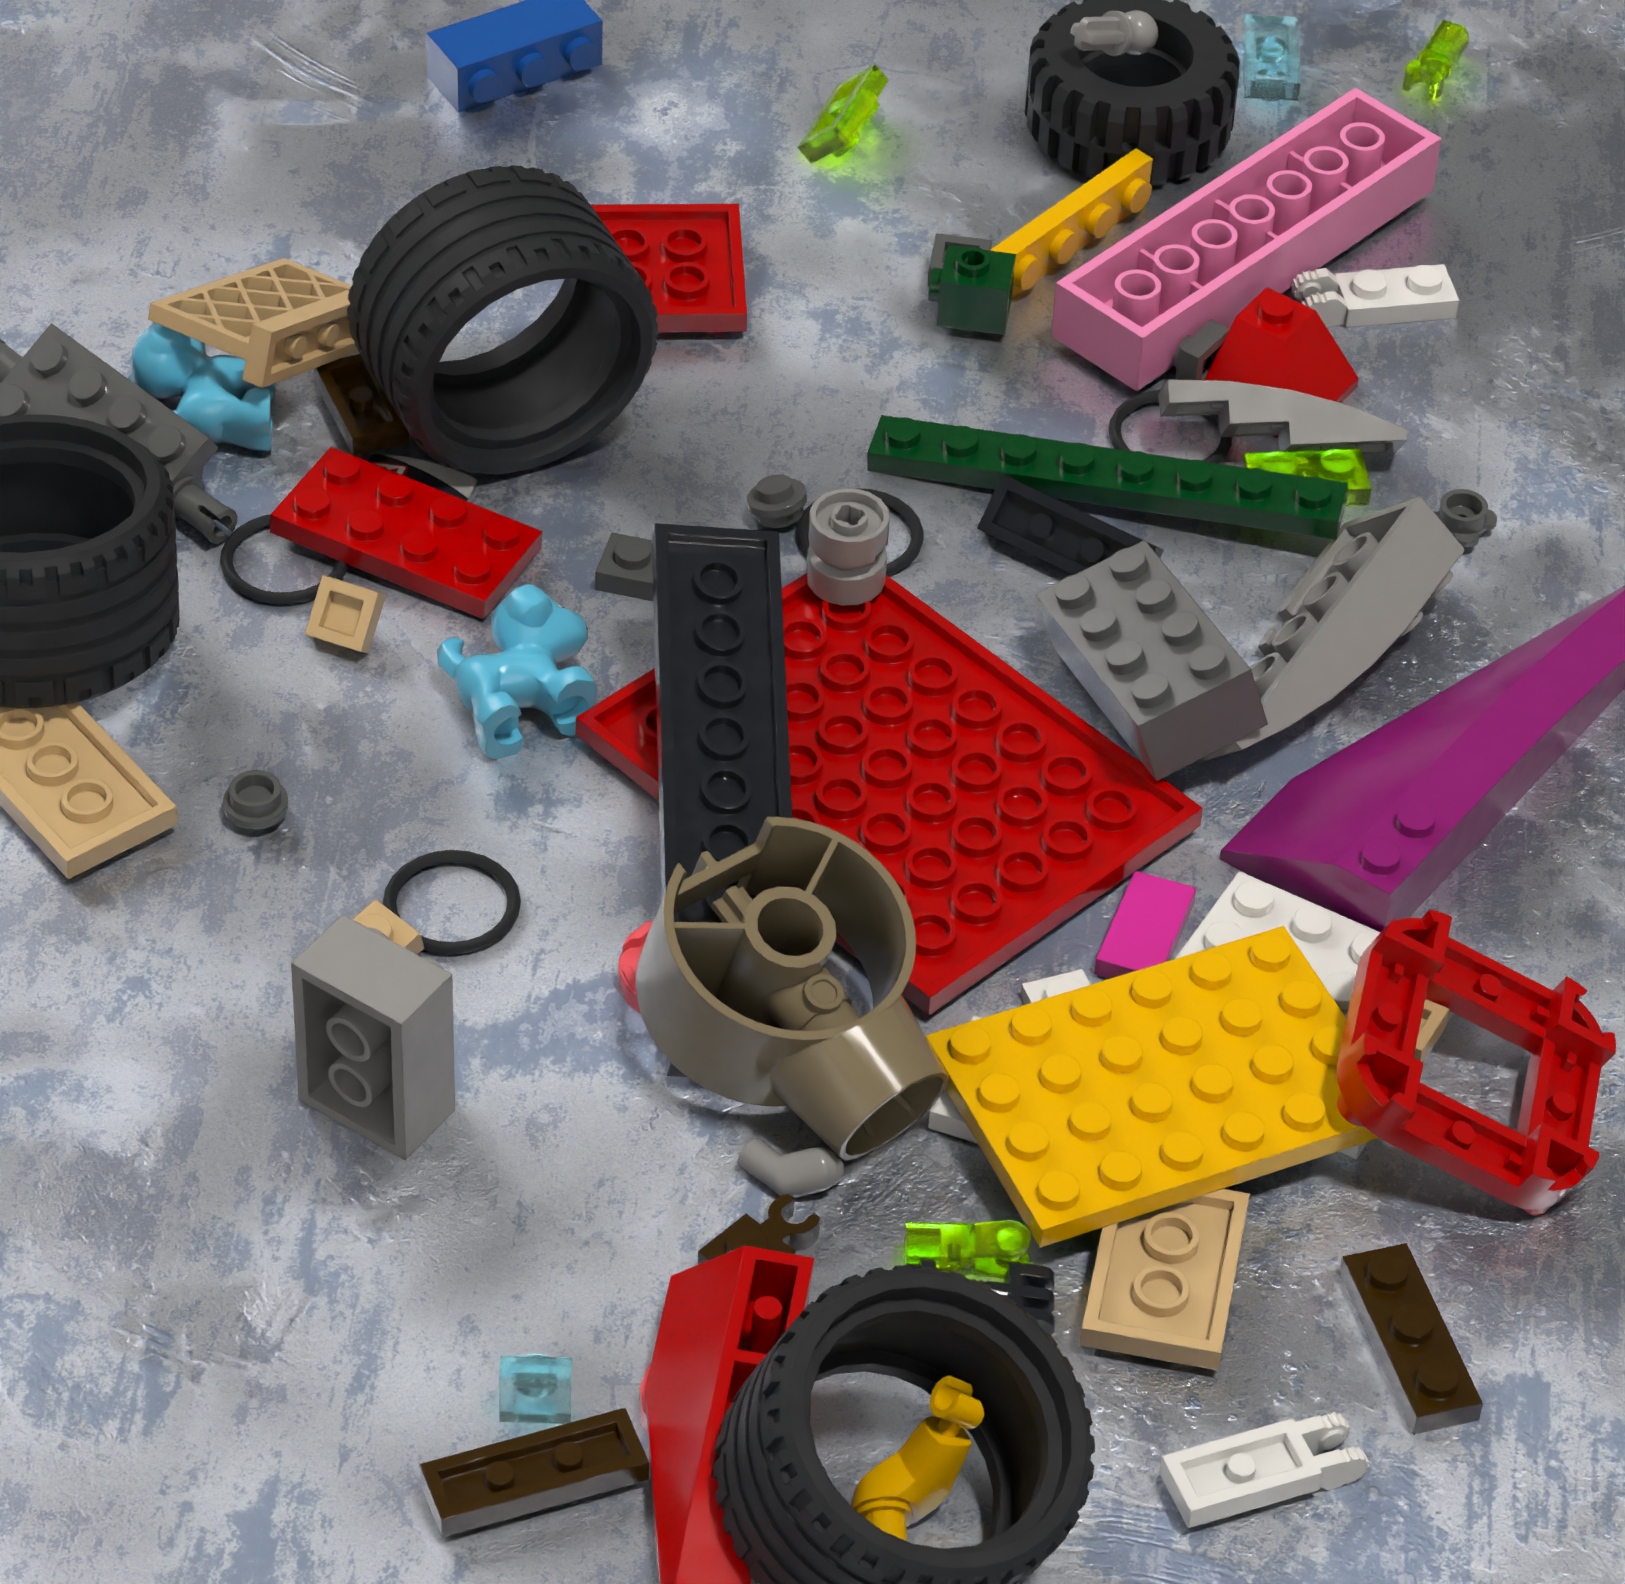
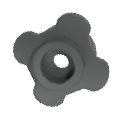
M1456 489L1444 494L1440 501L1439 511L1434 512L1462 547L1477 545L1479 536L1485 530L1494 529L1497 525V515L1488 509V503L1485 498L1467 489Z

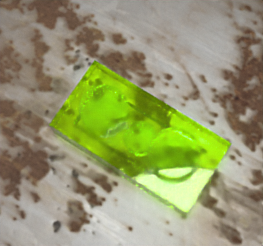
M876 64L836 85L797 147L811 164L831 153L834 157L845 154L860 139L857 131L861 124L878 110L880 104L877 99L889 81Z
M1361 449L1275 451L1244 454V468H1258L1271 472L1347 482L1348 496L1346 507L1369 506L1372 488Z

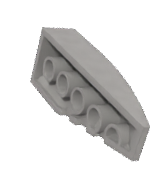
M1421 496L1351 520L1342 525L1337 540L1332 539L1280 607L1278 615L1284 620L1283 626L1278 632L1275 628L1266 632L1258 645V648L1265 657L1249 666L1253 673L1268 725L1203 757L1204 761L1243 750L1305 717L1335 697L1371 667L1398 637L1411 631L1421 621L1423 617L1421 608L1430 596L1441 591L1453 577V573L1450 570L1465 551Z

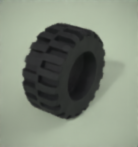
M1084 0L1079 5L1073 1L1062 7L1057 12V15L1053 14L1033 37L1030 46L1025 102L1027 127L1032 137L1038 142L1039 147L1051 160L1059 158L1058 162L1062 168L1074 174L1077 171L1086 173L1088 180L1097 176L1135 148L1153 158L1150 178L1151 186L1164 185L1167 179L1175 178L1176 181L1190 177L1196 168L1203 170L1213 162L1217 155L1226 148L1230 140L1240 74L1238 52L1221 26L1215 27L1216 24L1210 16L1201 10L1197 13L1191 11L1189 4L1180 0H1174L1173 2L1165 0ZM1134 10L1143 11L1155 20L1158 27V38L1151 50L1141 55L1124 53L1119 56H1110L1103 50L1082 51L1074 46L1075 36L1070 33L1072 25L1080 23L1082 18L1102 17L1109 11H1121L1123 13Z

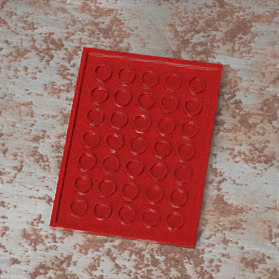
M806 574L782 588L792 818L825 826L855 841L880 861L899 885L910 908L916 935L915 961L902 995L926 1014L930 1015L1127 878L1134 871H1137L1201 826L1203 808L1163 778L1156 781L1143 763L886 575V581L880 594L871 601L859 605H838L826 602L812 592L807 584ZM654 668L576 717V736L659 801L656 676ZM836 931V942L859 960L851 946Z

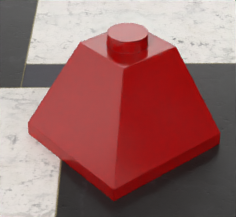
M1266 287L1235 317L1204 380L1233 381L1290 389L1342 403L1358 387L1359 378L1316 310Z

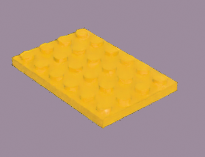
M1285 926L926 1035L949 1075L946 1088L947 1093L1040 1248L1378 1139L1377 1136L1364 1126H1356L1349 1123L1338 1110L1337 1099L1341 1092L1338 1086L1336 1068L1346 1017Z

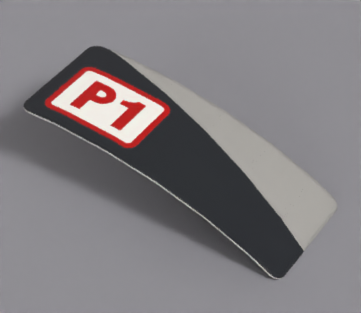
M373 454L368 462L466 501L477 484V480L467 474L415 458L389 454Z

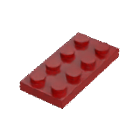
M330 447L270 514V533L336 560H342L348 565L481 619H484L539 553L542 545L543 531L333 447Z

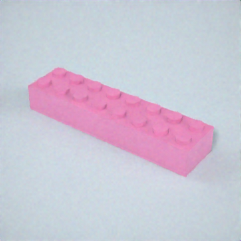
M1355 87L1056 282L1051 336L1135 391L1140 390L1174 367L1173 358L1181 341L1188 335H1195L1211 319L1230 328L1235 317L1266 287L1282 294L1292 287L1291 284L1293 279L1297 277V274H1301L1302 271L1307 272L1309 269L1310 271L1319 269L1431 193L1434 188L1441 138Z

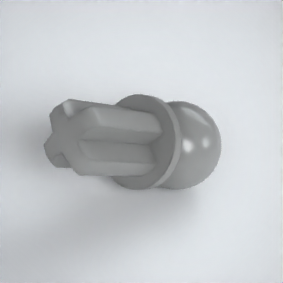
M1134 10L1127 13L1109 11L1102 17L1082 18L1080 23L1072 25L1070 33L1075 36L1074 46L1082 51L1103 50L1110 56H1119L1124 53L1141 55L1151 50L1158 38V27L1155 20L1143 11Z

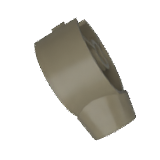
M767 817L756 842L718 862L708 851L702 852L693 875L686 879L684 878L687 872L680 863L677 864L641 949L636 971V995L645 1026L658 1048L677 1069L695 1083L725 1098L758 1106H789L845 1161L860 1158L879 1149L908 1129L937 1102L947 1088L949 1075L902 995L915 961L916 935L914 922L907 900L899 885L880 861L855 841L825 826L794 818ZM739 880L737 887L736 885L730 887L724 892L722 898L711 904V908L723 923L674 922V913ZM749 895L757 896L752 900V898ZM836 931L851 946L859 958L870 983L873 1010L863 1017H860L852 1007V1000L844 991L841 983L833 977L825 966L836 941Z

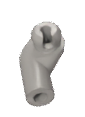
M759 1138L748 1142L738 1158V1165L774 1192L780 1196L790 1194L794 1198L829 1189L840 1181L844 1172L841 1157L830 1149L826 1150L821 1147L809 1148L782 1155Z

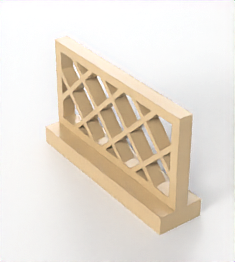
M286 258L263 264L150 304L148 320L246 360L242 380L261 388L359 352L350 334V321L347 318V308L350 305L348 293L352 285Z

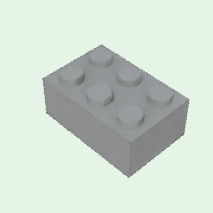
M342 914L291 963L298 1100L402 1159L407 1160L455 1111L452 973L444 970L436 961L427 957L422 958L389 940L381 931L371 927L367 928Z

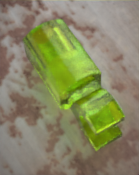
M1442 20L1437 24L1419 52L1417 59L1406 65L1402 90L1409 92L1415 83L1423 82L1431 85L1430 99L1436 100L1442 95L1445 80L1449 77L1469 44V33L1465 26Z

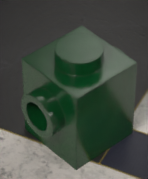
M948 245L943 268H932L928 301L938 302L937 326L956 328L963 331H979L1005 335L1013 298L1016 254L984 250L978 247Z

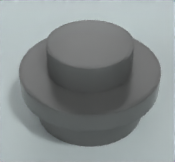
M782 474L770 475L761 479L747 495L749 511L757 517V521L761 525L770 528L784 527L798 521L804 513L803 506L807 502L805 485L796 479Z
M261 770L246 771L237 775L225 792L223 798L224 812L227 818L239 827L246 829L267 828L278 823L286 815L288 810L287 792L273 774Z

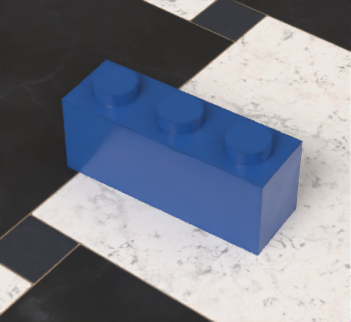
M525 0L426 33L427 78L459 113L602 65L603 20L584 0Z

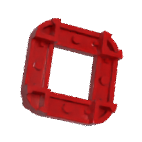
M1429 909L1422 918H1403L1396 921L1392 919L1364 950L1359 959L1336 1068L1338 1086L1341 1092L1337 1099V1107L1340 1114L1349 1123L1356 1126H1364L1385 1142L1510 1205L1519 1207L1531 1215H1543L1552 1206L1560 1202L1594 1168L1598 1161L1600 1152L1590 1148L1589 1142L1601 1068L1616 1054L1615 1034L1613 1032L1602 1033L1596 1019L1580 1001L1587 993V990L1579 983L1566 976L1554 990H1551L1448 937L1452 921L1451 916ZM1425 999L1449 1008L1450 1012L1530 1052L1517 1132L1420 1083L1423 1062L1415 1059L1414 1054Z

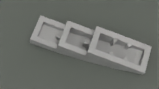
M1167 380L1159 392L1160 417L1218 414L1220 437L1278 435L1280 458L1396 453L1408 440L1407 428L1350 405L1290 389L1233 381Z

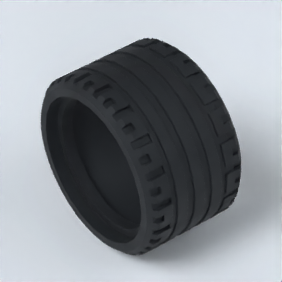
M511 165L509 167L494 166L486 169H477L452 177L426 190L402 207L378 231L360 258L359 266L355 269L352 277L353 285L348 293L350 305L347 308V318L350 321L349 330L355 341L356 348L417 445L423 451H427L429 456L435 461L443 462L445 466L452 469H462L466 473L494 475L524 471L548 464L582 447L607 428L629 404L642 385L645 375L652 364V356L656 351L657 342L655 338L658 335L656 318L658 315L656 306L652 302L653 297L643 279L584 195L578 192L576 187L570 182L563 181L560 176L552 172L545 174L542 169L534 167L527 169L523 166ZM565 279L554 300L538 319L513 339L488 352L466 359L439 362L449 343L465 324L489 304L526 286L547 280Z
M33 414L0 417V707H53L82 702L104 695L124 686L151 668L168 651L170 643L174 641L177 635V628L180 622L179 582L172 480H170L168 470L161 465V460L155 454L151 453L148 448L133 438L111 427L67 416Z
M896 1265L892 1270H885L880 1267L868 1270L863 1277L857 1274L844 1279L841 1284L832 1285L822 1292L816 1301H812L792 1322L765 1358L745 1380L734 1396L732 1406L725 1413L721 1423V1434L717 1437L715 1451L719 1455V1459L714 1463V1479L718 1483V1489L715 1491L717 1506L722 1508L724 1517L721 1521L726 1534L731 1535L734 1543L732 1548L738 1559L743 1560L748 1567V1574L755 1583L1022 1584L1066 1539L1068 1533L1074 1528L1080 1517L1078 1511L1086 1504L1089 1495L1088 1483L1093 1479L1094 1464L1090 1459L1091 1455L1095 1452V1439L1090 1434V1426L1093 1423L1090 1410L1085 1407L1083 1399L1085 1393L1081 1383L1076 1381L1072 1372L1074 1370L1068 1358L1062 1355L1053 1337L1049 1333L1046 1334L1037 1324L1038 1321L1030 1313H1025L1016 1306L1015 1301L1006 1295L1002 1296L993 1291L991 1286L980 1281L975 1282L966 1279L965 1275L953 1271L949 1273L940 1272L935 1267L922 1266L921 1269H913L910 1265ZM870 1372L897 1377L922 1388L930 1395L936 1383L946 1376H952L971 1384L973 1389L971 1397L981 1402L984 1408V1417L976 1428L970 1429L968 1432L974 1438L986 1462L993 1490L992 1524L987 1541L975 1546L946 1549L912 1544L880 1530L856 1512L834 1487L817 1455L810 1425L811 1391L814 1382L834 1374Z

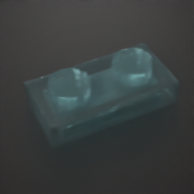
M1244 14L1242 28L1244 98L1261 99L1271 102L1278 100L1298 101L1301 85L1298 17Z

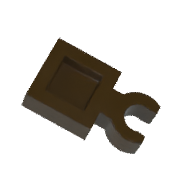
M790 1194L782 1195L771 1203L768 1209V1219L763 1223H758L746 1213L698 1251V1264L744 1245L796 1254V1251L808 1249L817 1241L820 1231V1217L814 1213L802 1223L792 1224L787 1222L793 1217L794 1197Z

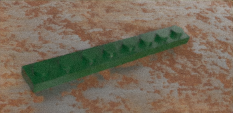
M885 415L880 417L867 452L868 471L989 489H995L1002 474L1056 499L1337 540L1348 496L1347 482L1326 480L1320 477H1306L1265 471L1258 468H1244L1209 463L1202 460H1188L1147 454L1141 451H1126L1084 443H1071L1030 437L1023 434H1009L967 426H954Z

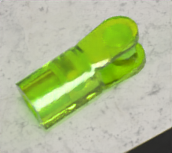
M1014 1220L974 1224L905 1222L904 1265L906 1263L918 1264L920 1258L935 1260L936 1268L940 1272L949 1273L953 1271L963 1275L972 1274L975 1276L1004 1279L1009 1262L1028 1264L1027 1250L1030 1248L1031 1234L1024 1224Z

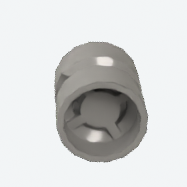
M843 488L826 492L813 502L809 512L807 584L816 596L826 602L838 605H859L871 601L881 593L886 581L887 554L885 546L888 545L890 518L888 508L880 498L868 491Z

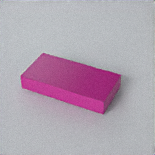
M1134 871L1097 955L1094 974L1111 979L1170 961L1194 906L1196 888Z

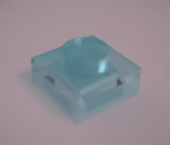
M542 1354L526 1356L500 1355L499 1422L567 1424L571 1422V1357H549Z

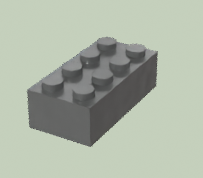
M1145 540L1129 548L1122 549L1113 556L1075 575L1068 576L1054 586L1036 594L1055 651L1156 781L1268 725L1251 668Z

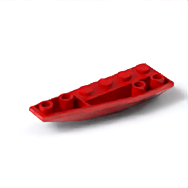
M744 1245L670 1277L645 1387L659 1584H752L753 1579L748 1574V1567L743 1560L738 1559L732 1548L734 1543L731 1535L726 1534L721 1521L724 1515L722 1508L717 1506L715 1495L718 1483L714 1479V1463L719 1459L715 1447L717 1437L721 1434V1423L725 1413L733 1404L734 1396L792 1322L808 1306L814 1266L813 1257Z

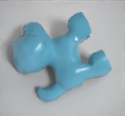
M154 322L137 338L132 350V373L128 377L129 380L159 402H163L167 398L182 396L177 409L173 410V412L208 436L215 444L241 446L256 452L272 450L271 400H275V383L261 388L242 380L246 360L230 355H214L210 357L206 355L205 343Z
M527 584L516 587L497 606L491 615V632L495 647L500 653H476L466 658L462 655L465 642L457 637L445 639L437 649L438 664L453 678L461 703L473 715L477 742L488 758L499 760L515 755L522 749L524 740L519 730L518 716H521L519 708H534L543 711L551 718L561 734L576 736V717L596 705L597 686L593 677L585 668L573 666L558 670L556 667L557 663L574 657L581 651L588 640L586 623L581 615L563 607L537 586Z

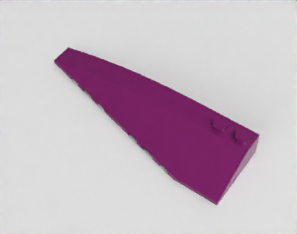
M1625 585L1292 778L1221 849L1220 860L1249 876L1379 932L1392 919L1396 921L1409 918L1625 688Z

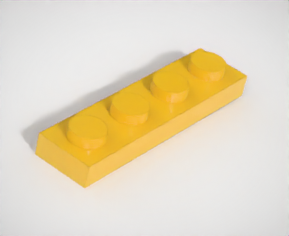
M1135 148L990 249V251L1016 254L1013 297L1022 290L1030 289L1039 278L1059 264L1067 263L1077 251L1094 239L1105 236L1111 227L1131 213L1139 212L1148 202L1152 192L1150 178L1153 158Z

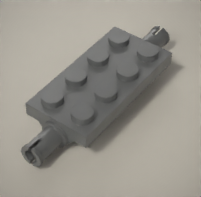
M52 323L23 357L0 339V417L25 414L57 415L93 421L111 427L144 445L161 460V465L166 467L173 484L174 516L176 521H186L214 544L221 543L228 538L223 531L215 526L214 520L220 522L230 531H234L238 517L236 511L225 506L207 493L202 482L203 466L218 449L208 436Z

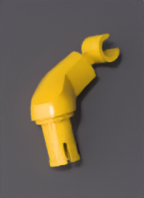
M952 1376L943 1377L936 1383L930 1396V1409L935 1416L924 1418L898 1452L875 1466L859 1481L851 1501V1507L880 1530L907 1541L906 1527L918 1522L932 1512L949 1496L972 1445L970 1437L964 1429L976 1428L984 1417V1408L981 1402L971 1397L973 1392L971 1384Z

